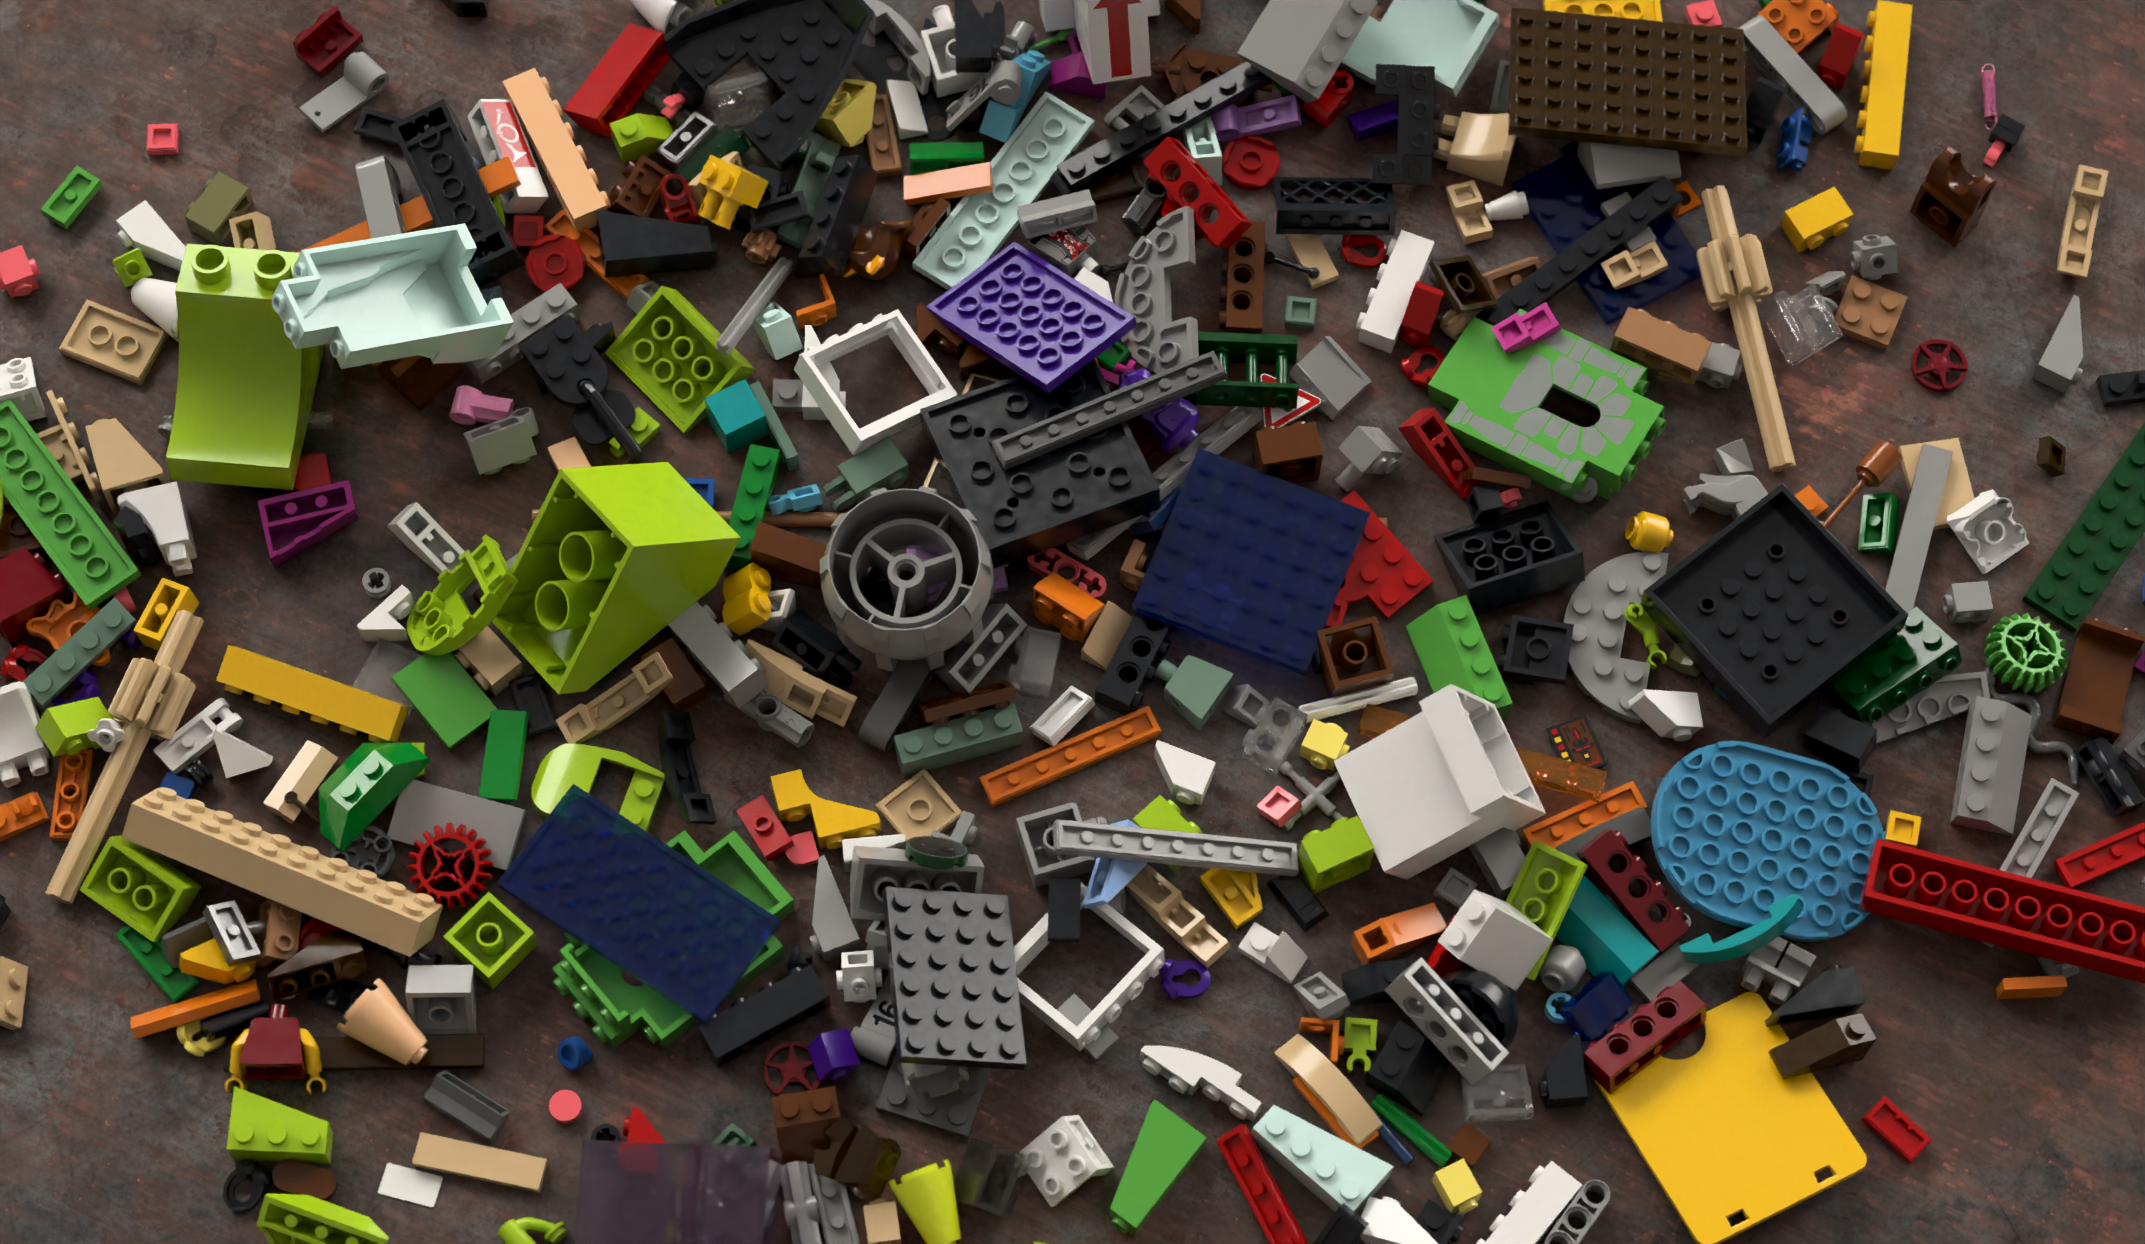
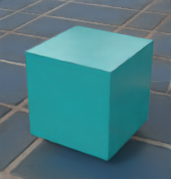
M745 379L704 399L707 419L727 454L768 435L766 414Z

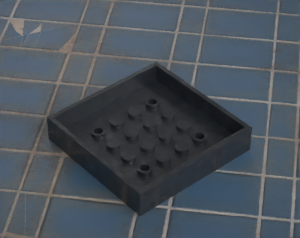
M1095 359L1050 393L1045 392L1021 375H1016L920 409L924 435L960 509H968L978 520V529L989 548L993 569L1160 509V488L1126 421L1007 470L1004 469L992 447V441L1111 393ZM1067 404V405H1069V406H1068V407H1062L1061 405ZM978 434L984 435L983 437H976ZM1103 474L1102 477H1096L1095 475ZM1012 504L1018 505L1015 508L1009 507Z
M1783 483L1645 589L1641 600L1643 609L1764 738L1768 737L1904 628L1909 615ZM1777 549L1781 552V555H1774L1771 550ZM1709 603L1712 609H1704L1702 604ZM1841 615L1844 621H1836L1834 616ZM1772 670L1775 675L1767 676L1764 671Z

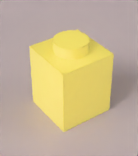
M1464 1158L1435 1172L1432 1182L1448 1211L1451 1213L1460 1211V1213L1465 1214L1478 1206L1477 1201L1481 1197L1482 1190Z

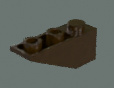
M340 929L319 937L270 972L268 978L274 999L278 1000L369 973L359 936Z

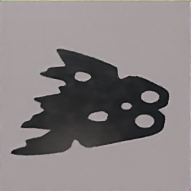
M1000 1L996 2L993 13L985 12L983 20L991 31V43H997V50L1003 45L1005 34L1004 10ZM925 18L923 30L937 27L929 18ZM884 31L875 35L874 47L861 43L853 63L868 82H874L876 90L880 94L887 93L886 80L912 82L907 76L909 61ZM888 57H901L904 62L902 69L894 71L887 64ZM930 77L927 94L922 95L917 89L926 125L928 118L937 114L944 117L946 124L939 131L931 130L927 125L928 134L922 136L935 141L952 136L956 128L965 132L979 130L989 100L992 97L989 96L977 107L981 111V116L978 120L970 122L964 119L950 132L946 129L948 114L946 109L950 105L943 102L945 96L937 98ZM967 91L947 96H951L954 102L956 99L958 100L962 95H964Z

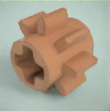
M770 229L757 233H752V230H750L742 243V246L747 248L746 257L757 264H765L767 260L772 262L781 248V245L775 243L778 238L777 235Z

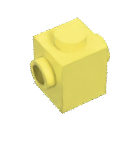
M1313 719L1301 744L1299 756L1309 760L1310 764L1316 768H1328L1334 771V761L1347 754L1350 746L1346 745L1348 733L1344 732L1340 726L1334 723L1325 724Z

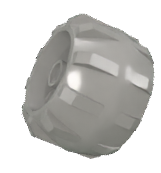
M921 486L919 489L902 488L887 491L884 487L870 492L871 497L858 503L847 514H839L831 525L832 535L826 546L824 557L820 559L821 590L824 603L835 622L838 638L847 649L859 646L874 653L878 668L893 672L899 660L912 661L925 659L930 670L945 665L943 652L957 645L961 640L975 644L983 633L982 616L989 600L994 598L993 563L989 548L978 529V520L968 509H960L953 502L939 496L936 489ZM904 549H920L938 555V557L922 562L920 558L913 554L905 553L893 557L889 553ZM872 565L889 579L892 601L895 605L894 616L884 614L872 607L860 592L861 580ZM956 578L951 592L938 607L926 614L906 618L907 613L917 612L927 604L929 597L927 587Z

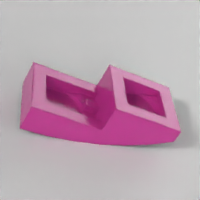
M1546 302L1521 317L1516 312L1491 327L1505 353L1535 344L1562 330Z

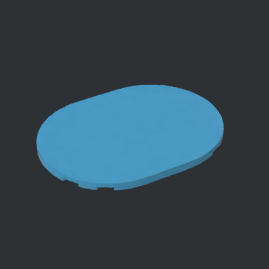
M1744 741L1717 742L1716 744L1698 748L1677 762L1664 777L1656 792L1650 822L1652 844L1661 870L1675 891L1687 903L1704 915L1717 921L1747 929L1771 918L1767 908L1768 905L1796 893L1802 911L1793 923L1778 937L1800 942H1816L1835 938L1859 925L1870 914V912L1858 910L1871 851L1877 839L1887 841L1885 840L1886 831H1883L1881 822L1876 814L1878 811L1865 792L1862 793L1848 780L1849 777L1826 763Z

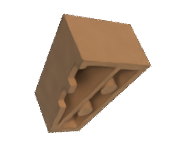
M1628 306L1614 334L1610 351L1643 367L1659 370L1658 375L1661 377L1694 385L1708 357L1712 342L1706 340L1704 336L1698 333L1687 332L1678 328L1676 324L1670 321L1659 320L1642 309H1634Z

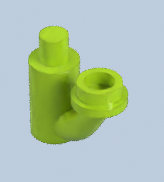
M525 1217L517 1220L510 1219L498 1230L497 1235L505 1244H537L528 1235L527 1231H539L546 1233L544 1239L547 1242L550 1241L552 1244H557L567 1235L568 1231L563 1221L554 1224L537 1218Z

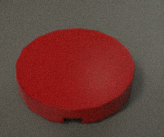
M1243 135V138L1230 141L1224 149L1222 169L1228 181L1239 189L1249 191L1260 190L1272 184L1274 177L1278 176L1281 159L1271 141L1258 135Z
M560 234L546 235L537 240L532 245L525 262L529 278L543 292L550 290L559 283L563 285L567 292L572 290L583 279L586 269L585 255L578 243Z

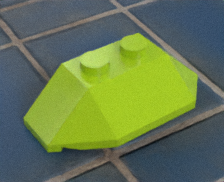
M267 1193L264 1196L256 1224L259 1230L264 1232L269 1244H387L389 1239L370 1217L310 1195Z

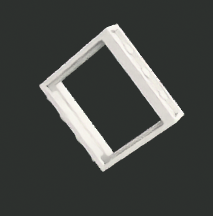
M898 309L885 315L880 313L865 325L858 323L841 336L838 334L832 335L822 345L817 347L809 346L805 352L799 354V359L794 367V371L852 455L864 451L888 436L891 438L920 424V409L958 395ZM888 335L930 395L859 429L817 367Z
M1082 883L1080 910L1083 908L1082 903L1087 890V887ZM1109 904L1099 905L1090 909L1140 948L1146 955L1078 1026L1074 1025L1017 978L1020 1003L1079 1051L1092 1040L1096 1041L1101 1033L1100 1030L1107 1022H1114L1121 1014L1122 1006L1129 999H1136L1143 990V984L1150 977L1155 978L1159 974V969L1165 964L1164 949ZM1048 912L1014 947L1017 976L1050 943L1048 942Z

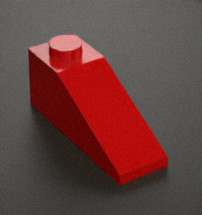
M1435 408L1418 410L1398 427L1414 452L1460 499H1464L1470 493L1473 486L1482 484L1480 482L1464 480L1465 469L1475 467V465Z

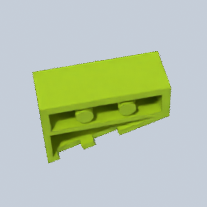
M234 1086L227 1151L232 1160L252 1159L254 1161L281 1162L293 1159L304 1163L330 1164L334 1132L329 1122Z

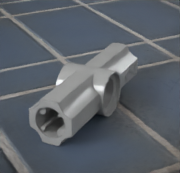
M761 691L739 708V710L756 720L761 729L773 731L797 748L802 745L804 746L808 742L815 729L813 723L782 704L780 698L773 693ZM724 694V700L733 705L734 707H736L734 703L726 696V694ZM768 709L775 710V712L770 715L763 714V712Z
M799 1161L786 1163L779 1167V1175L785 1201H783L787 1228L791 1231L793 1244H822L818 1228L820 1220L815 1195H812L807 1163Z

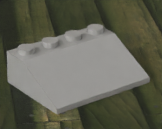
M1269 0L1237 52V55L1308 104L1319 99L1378 1Z

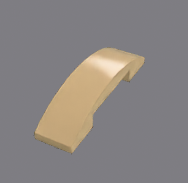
M2081 164L2078 166L2060 242L2057 273L2083 279L2087 278L2100 202L2104 196L2108 171Z
M655 652L633 667L632 674L588 704L580 703L558 718L556 722L567 742L580 744L595 737L633 714L660 693L673 680V676L659 652Z
M1296 1034L1274 1052V1056L1294 1078L1298 1076L1337 1118V1124L1358 1146L1383 1126L1378 1116L1350 1081L1324 1054L1304 1037Z

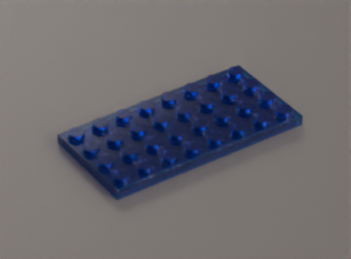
M575 784L569 788L497 882L499 888L705 1025L708 1024L781 925L780 919Z

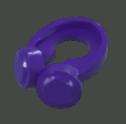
M87 668L71 683L74 686L84 684L82 689L76 692L71 700L64 701L60 693L51 702L55 706L94 697H99L100 699L101 690L95 684L98 677L92 670Z
M1171 959L1165 960V964L1160 970V977L1163 980L1161 982L1162 988L1170 998H1195L1207 990L1211 976L1203 964L1193 960L1174 962ZM1189 970L1198 972L1201 977L1200 983L1194 987L1187 986L1184 982L1174 983L1172 981L1173 977L1183 976Z

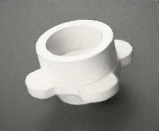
M106 718L100 719L96 728L90 729L88 732L89 740L96 741L106 752L114 751L115 745L119 741H124L126 737L124 730H122L118 722Z

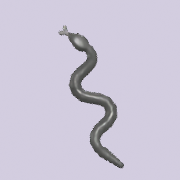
M1983 657L1982 660L1987 663V658ZM1986 665L1984 671H1986L1990 698L2009 702L2012 705H2024L2029 709V714L2032 715L2027 748L2039 754L2060 752L2066 755L2071 785L2077 786L2079 762L2073 752V748L2065 742H2039L2033 736L2041 718L2040 704L2034 697L2026 693L2004 695L1997 693L1994 689L1997 682L1996 675L1992 676L1993 669Z

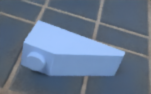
M1129 819L1109 824L1118 826L1138 827ZM1097 857L1082 907L1088 909L1107 904L1146 866L1147 862Z

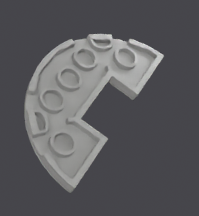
M1189 206L1179 208L1167 214L1156 222L1157 227L1146 237L1141 236L1128 255L1131 259L1125 273H1120L1116 287L1114 304L1133 315L1137 323L1134 329L1120 339L1122 343L1126 344L1132 354L1131 356L1138 363L1155 373H1160L1199 357L1198 320L1190 316L1172 321L1170 272L1196 265L1194 209Z
M1645 551L1621 555L1601 564L1585 577V581L1578 585L1570 598L1563 619V623L1574 624L1568 665L1577 685L1586 696L1590 695L1596 702L1602 705V709L1606 712L1636 724H1640L1641 718L1629 707L1628 701L1642 690L1647 689L1651 664L1620 658L1626 626L1624 613L1629 604H1634V602L1641 604L1643 591L1665 575L1669 553L1664 552L1659 554Z

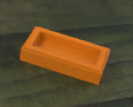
M2066 976L2003 978L1996 988L1997 1000L2060 997L2067 988Z

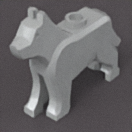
M1700 473L1698 478L1699 485L1688 486L1683 489L1682 495L1685 499L1682 500L1681 505L1689 516L1694 514L1699 507H1705L1718 514L1731 515L1734 521L1768 493L1759 479L1753 475L1720 476ZM1777 549L1771 550L1774 555L1780 553Z

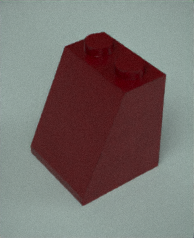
M25 547L0 559V635L12 647L29 634L26 629V623L30 619L45 616L54 600L60 599L65 604L70 600L65 590L68 587L65 580L57 572L52 575L46 569L48 567L46 561L37 552L32 555Z

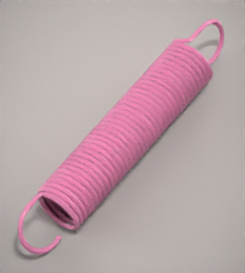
M1985 64L1982 67L1984 120L1986 122H1997L1995 68L1992 64ZM1986 65H1991L1993 71L1987 70L1983 72V68Z

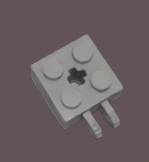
M1067 803L1016 818V834L1034 888L1049 884V878H1071L1092 872L1095 865L1094 857L1054 853V847L1050 846V843L1053 842V823L1056 819L1107 824L1106 818L1102 816L1082 821L1076 803Z

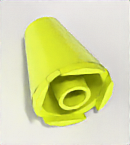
M949 1159L942 1161L944 1166L942 1168H938L937 1163L903 1175L900 1178L901 1184L896 1185L894 1179L888 1182L891 1191L926 1244H956L955 1241L961 1239L952 1167Z

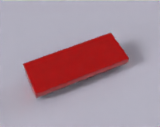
M629 23L564 107L565 113L587 131L610 138V123L626 117L670 59L664 52L663 37L665 35L663 32Z

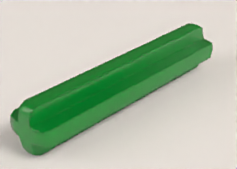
M1381 1093L1372 1101L1371 1107L1377 1114L1438 1166L1442 1167L1450 1160L1452 1152L1387 1096Z

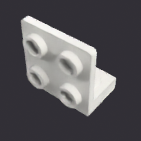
M15 358L6 364L0 365V404L10 398L27 422L46 417V412L36 385L31 358Z
M1079 1115L1062 1116L1017 1154V1158L1051 1207L1057 1206L1090 1177L1106 1175L1114 1168Z

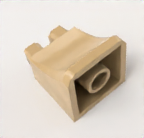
M1462 111L1461 117L1444 115L1440 133L1454 137V141L1451 142L1439 138L1438 150H1434L1433 157L1448 162L1446 169L1503 186L1517 135H1508V113L1479 114Z

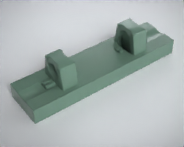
M817 133L811 136L790 192L791 194L803 190L810 217L778 226L775 232L778 237L777 239L798 249L803 247L832 166L840 151V144L828 140ZM811 165H813V166H815V167H817V168L822 169L823 172H821V171H819V170H817V169L811 167Z

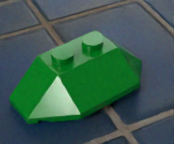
M410 742L363 743L319 787L320 833L342 852L431 760Z

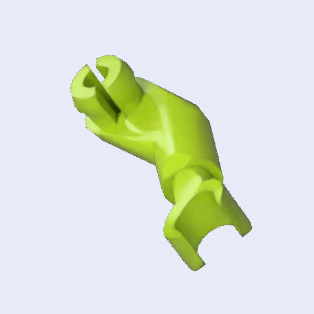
M1635 602L1634 604H1629L1625 609V618L1642 634L1645 648L1649 650L1646 663L1651 664L1650 669H1655L1657 666L1652 662L1651 657H1658L1662 664H1665L1667 661L1666 653L1660 650L1658 646L1660 645L1656 623L1644 611L1641 604Z

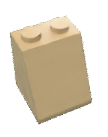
M116 418L100 419L92 425L85 426L101 487L114 516L118 515L121 511L117 501L119 495L168 483L161 466Z

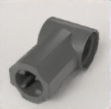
M1149 176L1144 182L1143 189L1123 215L1122 223L1135 234H1144L1154 218L1162 210L1168 190L1162 183L1160 185L1157 184ZM1152 191H1159V192H1161L1162 194H1160V195H1154V194H1152L1151 192H1152Z

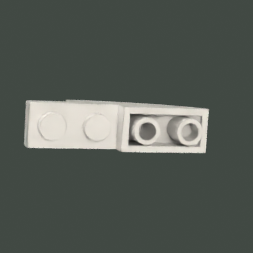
M1144 1046L1141 1049L1140 1061L1143 1062L1142 1066L1153 1075L1161 1074L1167 1078L1169 1085L1180 1093L1186 1091L1193 1096L1200 1086L1203 1088L1202 1092L1214 1101L1221 1100L1230 1106V1112L1240 1119L1244 1120L1247 1118L1253 1122L1259 1114L1262 1102L1239 1088L1242 1074L1228 1065L1200 1053L1176 1047Z

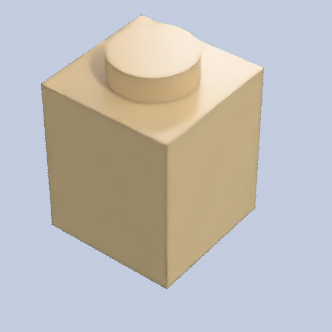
M880 1198L869 1202V1205H864L863 1210L868 1244H901L896 1201L889 1202L886 1198Z

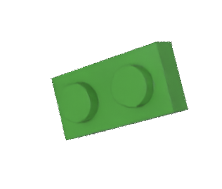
M76 166L40 209L42 215L67 229L103 186L101 180Z

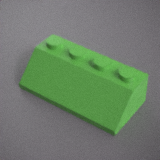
M1466 595L1437 604L1406 625L1405 629L1433 694L1453 684L1495 704L1501 719L1509 717L1513 704Z

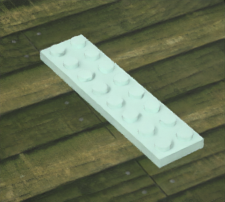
M1045 92L990 162L993 191L964 196L912 262V268L949 290L994 257L1019 224L1017 207L1034 203L1038 200L1052 182L1050 180L1051 176L1058 173L1056 165L1071 157V153L1079 147L1094 127V120L1050 93Z

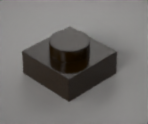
M2051 436L2039 438V450L2036 455L2038 466L2053 477L2064 475L2066 447Z

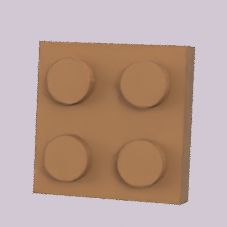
M1852 275L1830 329L1886 351L1908 297Z

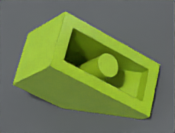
M636 113L610 123L612 141L623 164H626L630 159L632 161L636 160L642 154L647 156L655 153L673 133L667 118Z

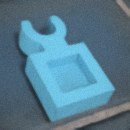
M817 484L788 490L787 494L770 496L768 501L769 510H771L772 515L783 513L789 509L808 512L814 510L817 505L823 504L821 492Z

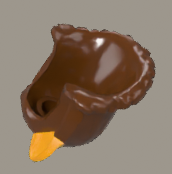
M912 220L896 222L879 221L875 226H860L848 258L849 262L842 276L850 277L855 273H859L864 278L874 281L887 278L898 263L904 231L907 227H913L914 222Z

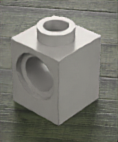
M1988 581L1951 584L1942 600L1943 610L1949 614L1950 624L1987 621L1993 610Z

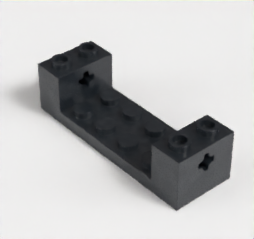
M442 99L392 124L391 128L437 228L466 224L477 247L467 266L478 288L524 266L525 263L516 243L504 228L465 143L468 139L462 126L447 102Z

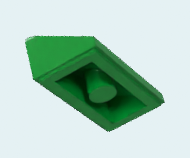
M1893 493L1863 495L1858 545L1860 552L1894 556L1899 501Z

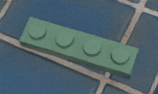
M114 597L23 682L38 702L46 707L138 621Z

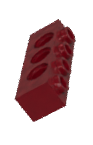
M1605 829L1575 854L1581 862L1588 865V871L1624 916L1662 952L1690 929L1685 922L1688 918L1678 905L1672 906L1665 897L1668 895V892L1664 886L1657 880L1652 881L1646 873L1648 867L1644 861L1637 855L1633 857L1626 848L1628 842L1624 836L1617 830L1613 832L1612 829ZM1613 855H1616L1621 860V868L1617 873L1613 872L1609 867V860ZM1632 880L1638 881L1641 886V893L1636 898L1629 892V884ZM1652 905L1658 906L1661 911V917L1657 922H1653L1648 914Z
M1680 980L1671 987H1665L1659 992L1656 999L1648 1005L1643 1004L1638 1007L1632 1017L1624 1023L1619 1022L1614 1025L1609 1034L1600 1041L1595 1040L1588 1045L1584 1052L1585 1071L1611 1094L1705 1023L1706 1004ZM1667 1015L1671 1016V1018H1663L1662 1016ZM1644 1033L1648 1036H1639L1638 1034ZM1614 1052H1623L1624 1054L1617 1055Z

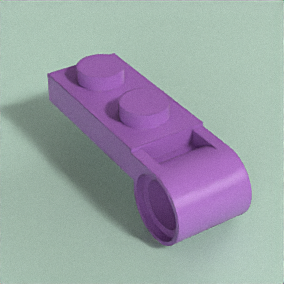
M1290 95L1239 108L1232 104L1212 115L1217 140L1227 142L1243 138V135H1262L1301 126L1298 98L1296 95Z

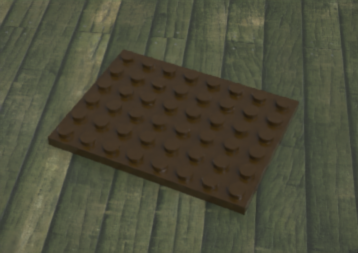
M1512 8L1510 16L1508 135L1746 157L1747 119L1744 29Z

